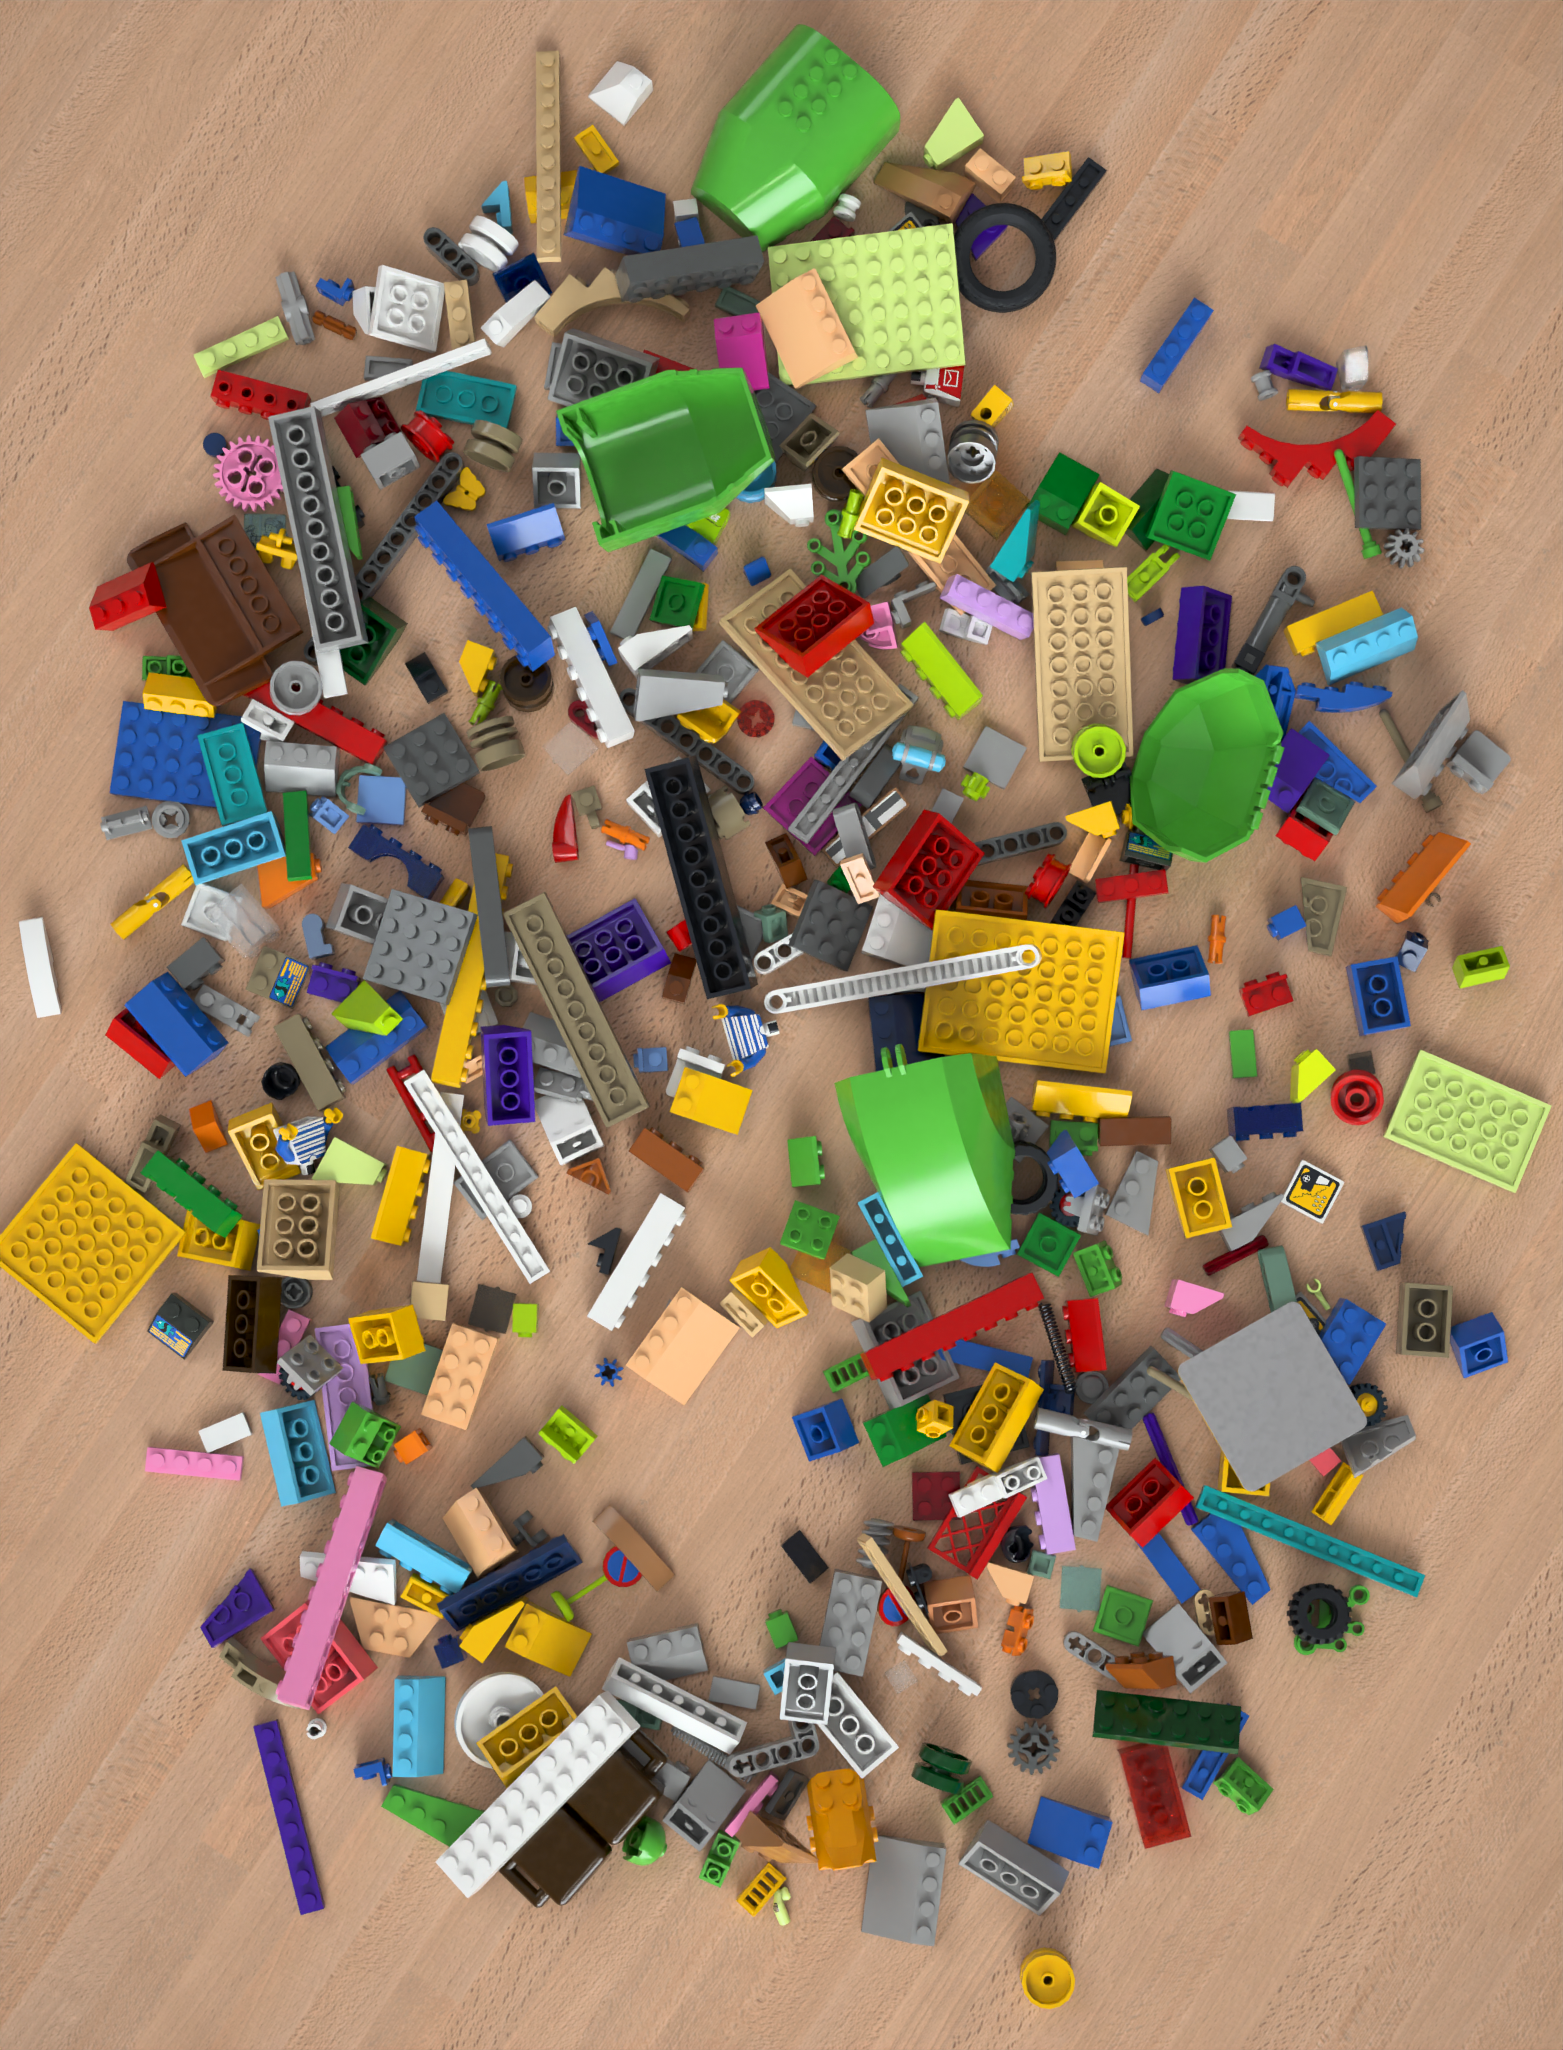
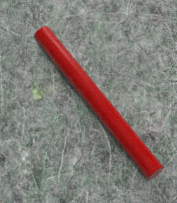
M1130 864L1129 874L1138 873L1139 865ZM1136 898L1127 899L1122 951V958L1131 959Z

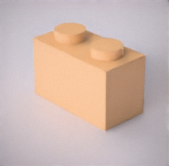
M981 148L965 165L964 176L975 182L980 189L998 203L1014 187L1016 177Z

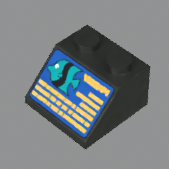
M1133 829V831L1126 833L1119 861L1154 870L1165 869L1167 871L1171 867L1173 853L1162 848L1140 829Z
M171 1293L156 1313L147 1332L185 1360L214 1321L179 1294Z

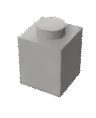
M1231 1135L1209 1149L1225 1173L1232 1171L1234 1174L1245 1166L1243 1161L1248 1159Z

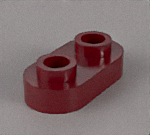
M581 700L572 702L568 708L570 721L590 737L599 739L594 730L596 723L595 721L591 722L587 715L586 709H588L586 702ZM582 710L584 715L577 717L575 715L576 711Z

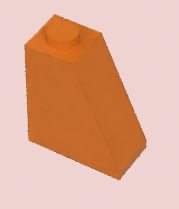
M311 853L312 879L288 881L286 856L257 865L262 907L271 909L318 880V873L322 872L320 858L317 859L316 855Z

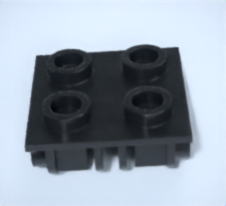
M1125 762L1113 775L1105 778L1087 776L1081 779L1092 807L1112 801L1116 815L1121 814L1122 810H1125L1126 804L1132 807L1130 776H1132V773Z
M909 1562L910 1569L906 1570L911 1586L916 1585L918 1592L914 1593L920 1609L925 1608L926 1613H929L919 1584L929 1581L932 1578V1571L925 1563L912 1567Z

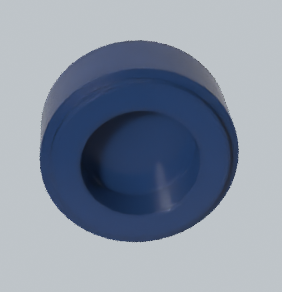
M211 433L204 438L203 448L209 456L217 458V455L223 456L225 454L222 448L227 449L228 445L221 434Z
M1159 608L1140 620L1144 626H1147L1164 617L1165 614Z

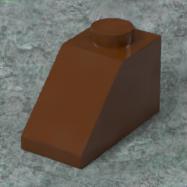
M787 833L765 842L786 889L808 880L802 862Z
M674 954L663 989L662 999L686 1004L697 963L695 958Z

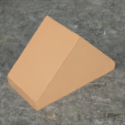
M782 884L771 904L785 910L787 914L798 920L808 895L792 887L786 889L785 885Z

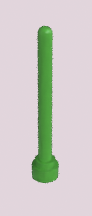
M1337 449L1334 452V456L1355 516L1354 483L1344 453L1341 449ZM1359 528L1364 543L1362 545L1363 550H1361L1363 558L1367 559L1381 554L1380 545L1372 540L1369 529Z

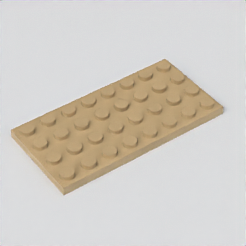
M1127 567L1031 572L1039 761L1073 760L1071 743L1075 734L1084 726L1092 723L1105 724L1113 728L1123 738L1126 747L1125 757L1134 756ZM1101 747L1095 749V754L1098 753L1100 755L1102 753Z
M789 569L720 619L719 624L843 761L912 709L914 704L856 640H853L807 678L791 668L755 632L754 628L806 587L799 577Z

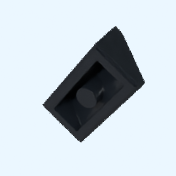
M800 1530L781 1544V1547L810 1584L829 1568Z

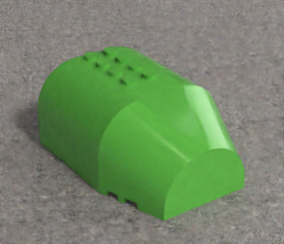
M797 24L718 113L691 188V195L742 238L757 235L763 253L768 250V247L782 242L788 235L797 230L804 229L807 224L814 220L818 221L829 212L838 201L840 194H844L899 132L900 112L887 91L866 70L821 33L809 26Z
M714 368L712 370L700 371L697 369H690V371L666 370L556 411L563 433L574 443L586 470L602 523L601 525L595 521L592 522L599 545L608 553L720 513L775 461V454L765 419L753 387L743 368Z

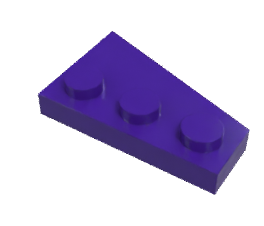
M973 193L955 222L957 227L974 211L986 206ZM1008 225L993 226L978 235L971 246L972 256L975 261L1004 233Z
M252 1568L245 1573V1576L238 1585L234 1586L221 1605H218L201 1625L200 1628L211 1648L217 1647L275 1610Z

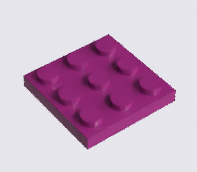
M810 757L763 809L788 831L790 825L830 773L815 759ZM848 791L835 809L855 802L859 809L862 805L851 798ZM833 811L808 844L791 832L789 833L811 854L816 856L838 832Z

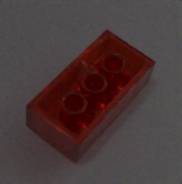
M1140 1743L1117 1749L1141 1844L1144 1849L1192 1837L1168 1746Z

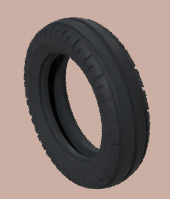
M996 203L984 206L970 214L960 224L954 234L959 291L967 300L979 308L998 313L1023 309L1035 302L1045 292L1053 278L1056 267L1054 239L1043 220L1025 207L1011 203ZM997 225H1009L1021 230L1028 236L1035 250L1036 260L1032 275L1023 285L1009 291H997L983 285L974 275L970 264V250L975 239L984 230Z

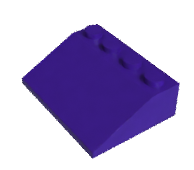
M635 898L567 935L599 1002L671 963Z

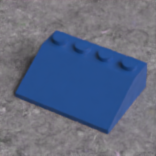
M579 166L563 235L628 256L660 251L664 237L666 194Z

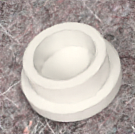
M515 1195L509 1201V1206L517 1218H524L530 1214L532 1202L527 1196Z

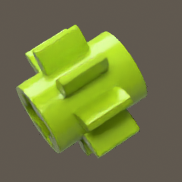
M976 772L972 776L966 774L961 783V786L964 787L962 793L974 801H977L979 797L984 799L990 790V787L986 786L989 780Z

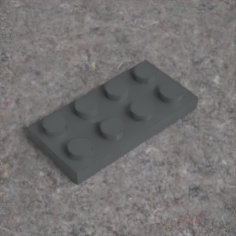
M1150 1346L1084 1414L1092 1421L1132 1430L1172 1389L1148 1375L1147 1368L1153 1366L1177 1381L1181 1379L1168 1362Z

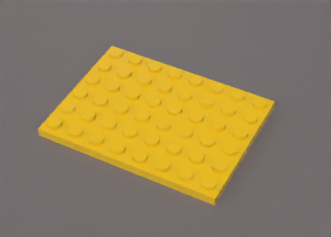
M935 909L929 962L1026 944L1037 946L1041 951L1042 959L1036 967L925 987L917 1050L947 1055L975 1053L997 1056L998 1061L1106 1073L1124 932ZM1027 949L1023 952L1022 958L1026 963H1032L1035 959V953Z

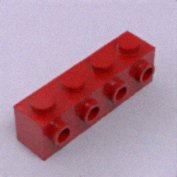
M222 370L217 371L210 395L218 407L229 409L231 406L238 408L239 412L247 415H252V412L261 414L260 417L269 420V416L308 408L311 402V398L306 392Z

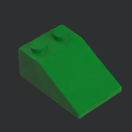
M1059 452L1027 508L1035 500H1038L1040 502L1038 520L1066 536L1100 474Z
M928 1394L862 1422L882 1467L947 1437L946 1433H943L939 1437L931 1438L917 1431V1409L931 1401Z

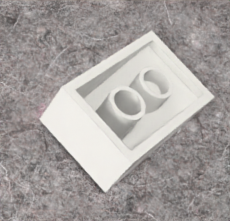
M688 625L641 633L633 638L630 635L620 642L621 646L618 648L620 657L637 679L638 668L652 669L693 639L692 628Z

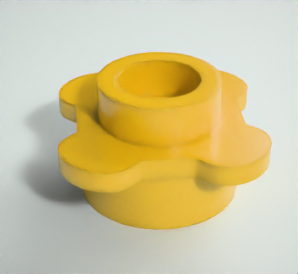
M1126 804L1125 810H1122L1121 819L1122 823L1128 826V830H1131L1132 826H1135L1132 823V807Z
M462 1109L460 1127L463 1132L471 1131L473 1134H476L480 1131L479 1119H481L482 1115L479 1111L468 1112L466 1109ZM468 1119H471L470 1124L467 1123Z

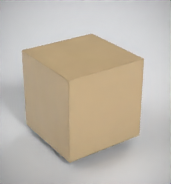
M412 1281L410 1305H413L418 1319L445 1321L448 1284Z

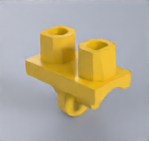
M284 528L280 529L279 534L270 532L269 537L262 535L260 541L257 542L256 550L259 551V556L264 563H272L274 555L282 557L280 566L291 570L298 560L293 538L286 536V529Z

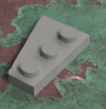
M1138 1151L1135 1152L1105 1215L1147 1236L1149 1235L1158 1167L1157 1160Z

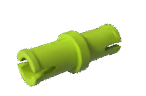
M850 489L846 507L841 512L843 517L837 535L840 537L852 538L853 529L864 497L859 490Z
M489 680L485 692L481 698H478L476 702L478 705L468 721L471 725L475 724L478 717L479 721L476 725L485 721L490 711L494 710V703L502 690L500 684H497L492 692L496 682Z

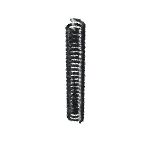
M1041 1302L1038 1308L1040 1315H1042L1043 1325H1045V1332L1049 1336L1048 1339L1050 1340L1049 1343H1051V1350H1053V1357L1057 1361L1056 1365H1058L1057 1368L1058 1372H1060L1061 1382L1063 1383L1064 1390H1066L1065 1393L1072 1394L1074 1391H1068L1076 1389L1078 1386H1073L1076 1385V1382H1073L1075 1379L1073 1378L1074 1375H1071L1073 1374L1072 1368H1068L1071 1366L1068 1364L1070 1361H1065L1068 1360V1357H1065L1067 1354L1065 1353L1066 1350H1063L1065 1349L1064 1343H1060L1063 1341L1060 1339L1062 1336H1057L1060 1335V1332H1057L1059 1329L1057 1328L1058 1325H1055L1057 1324L1056 1318H1052L1055 1316L1052 1314L1054 1311H1050L1053 1309L1050 1307L1052 1304L1041 1306Z

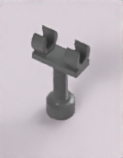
M528 1510L513 1521L519 1532L511 1539L515 1546H518L521 1541L527 1540L534 1548L548 1534L544 1529H541L533 1537L529 1535L523 1527L525 1523L533 1518Z

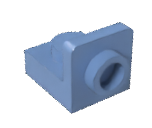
M324 796L320 799L317 798L310 806L311 811L309 815L333 834H336L349 817V815Z
M667 1047L637 1048L638 1053L633 1054L634 1068H639V1073L668 1071Z

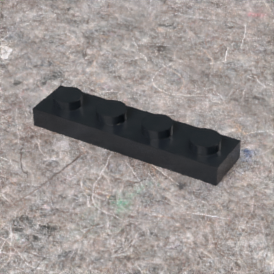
M1089 157L1042 218L1050 230L1054 242L1107 172L1106 169Z

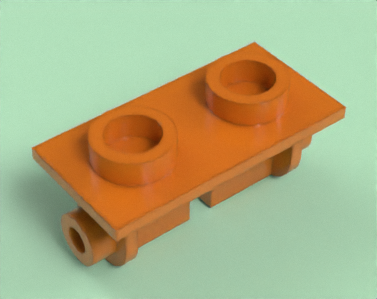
M1014 1605V1609L1011 1608L1007 1625L1015 1627L1014 1631L1005 1629L1001 1643L1003 1652L1010 1654L1012 1652V1656H1021L1026 1650L1028 1644L1026 1636L1028 1629H1031L1034 1623V1615H1032L1034 1609H1024L1020 1605Z

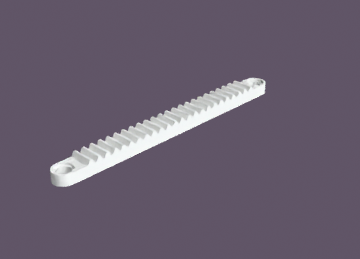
M1026 944L778 989L769 992L765 996L764 1005L769 1012L779 1014L1036 967L1040 963L1042 954L1037 946ZM1027 949L1035 953V959L1032 963H1026L1022 958L1023 952ZM774 995L780 996L783 1000L782 1006L778 1009L774 1008L771 1004V999Z

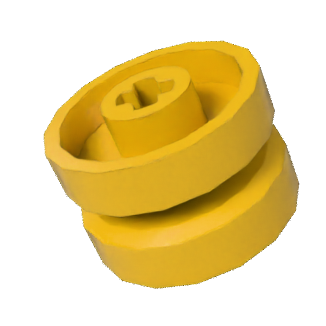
M1043 1947L1033 1950L1023 1960L1020 1966L1019 1977L1024 1994L1031 2003L1040 2008L1052 2009L1060 2007L1069 2000L1074 1991L1075 1978L1069 1961L1061 1952L1053 1948ZM1051 1976L1050 1980H1047L1045 1978V1980L1043 1981L1044 1977Z

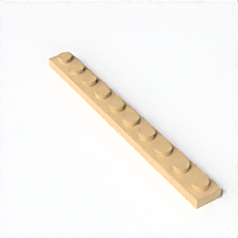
M559 51L536 52L538 263L561 262Z

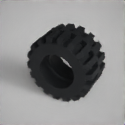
M1316 1583L1303 1586L1292 1595L1293 1599L1288 1603V1606H1290L1287 1611V1616L1290 1617L1288 1624L1293 1627L1294 1630L1292 1632L1295 1635H1299V1639L1307 1641L1309 1644H1329L1343 1637L1342 1634L1348 1631L1349 1627L1347 1625L1352 1620V1617H1349V1612H1352V1609L1347 1605V1602H1349L1348 1598L1343 1597V1592L1340 1589H1335L1331 1584ZM1313 1600H1323L1330 1607L1331 1620L1325 1628H1316L1308 1620L1307 1609Z

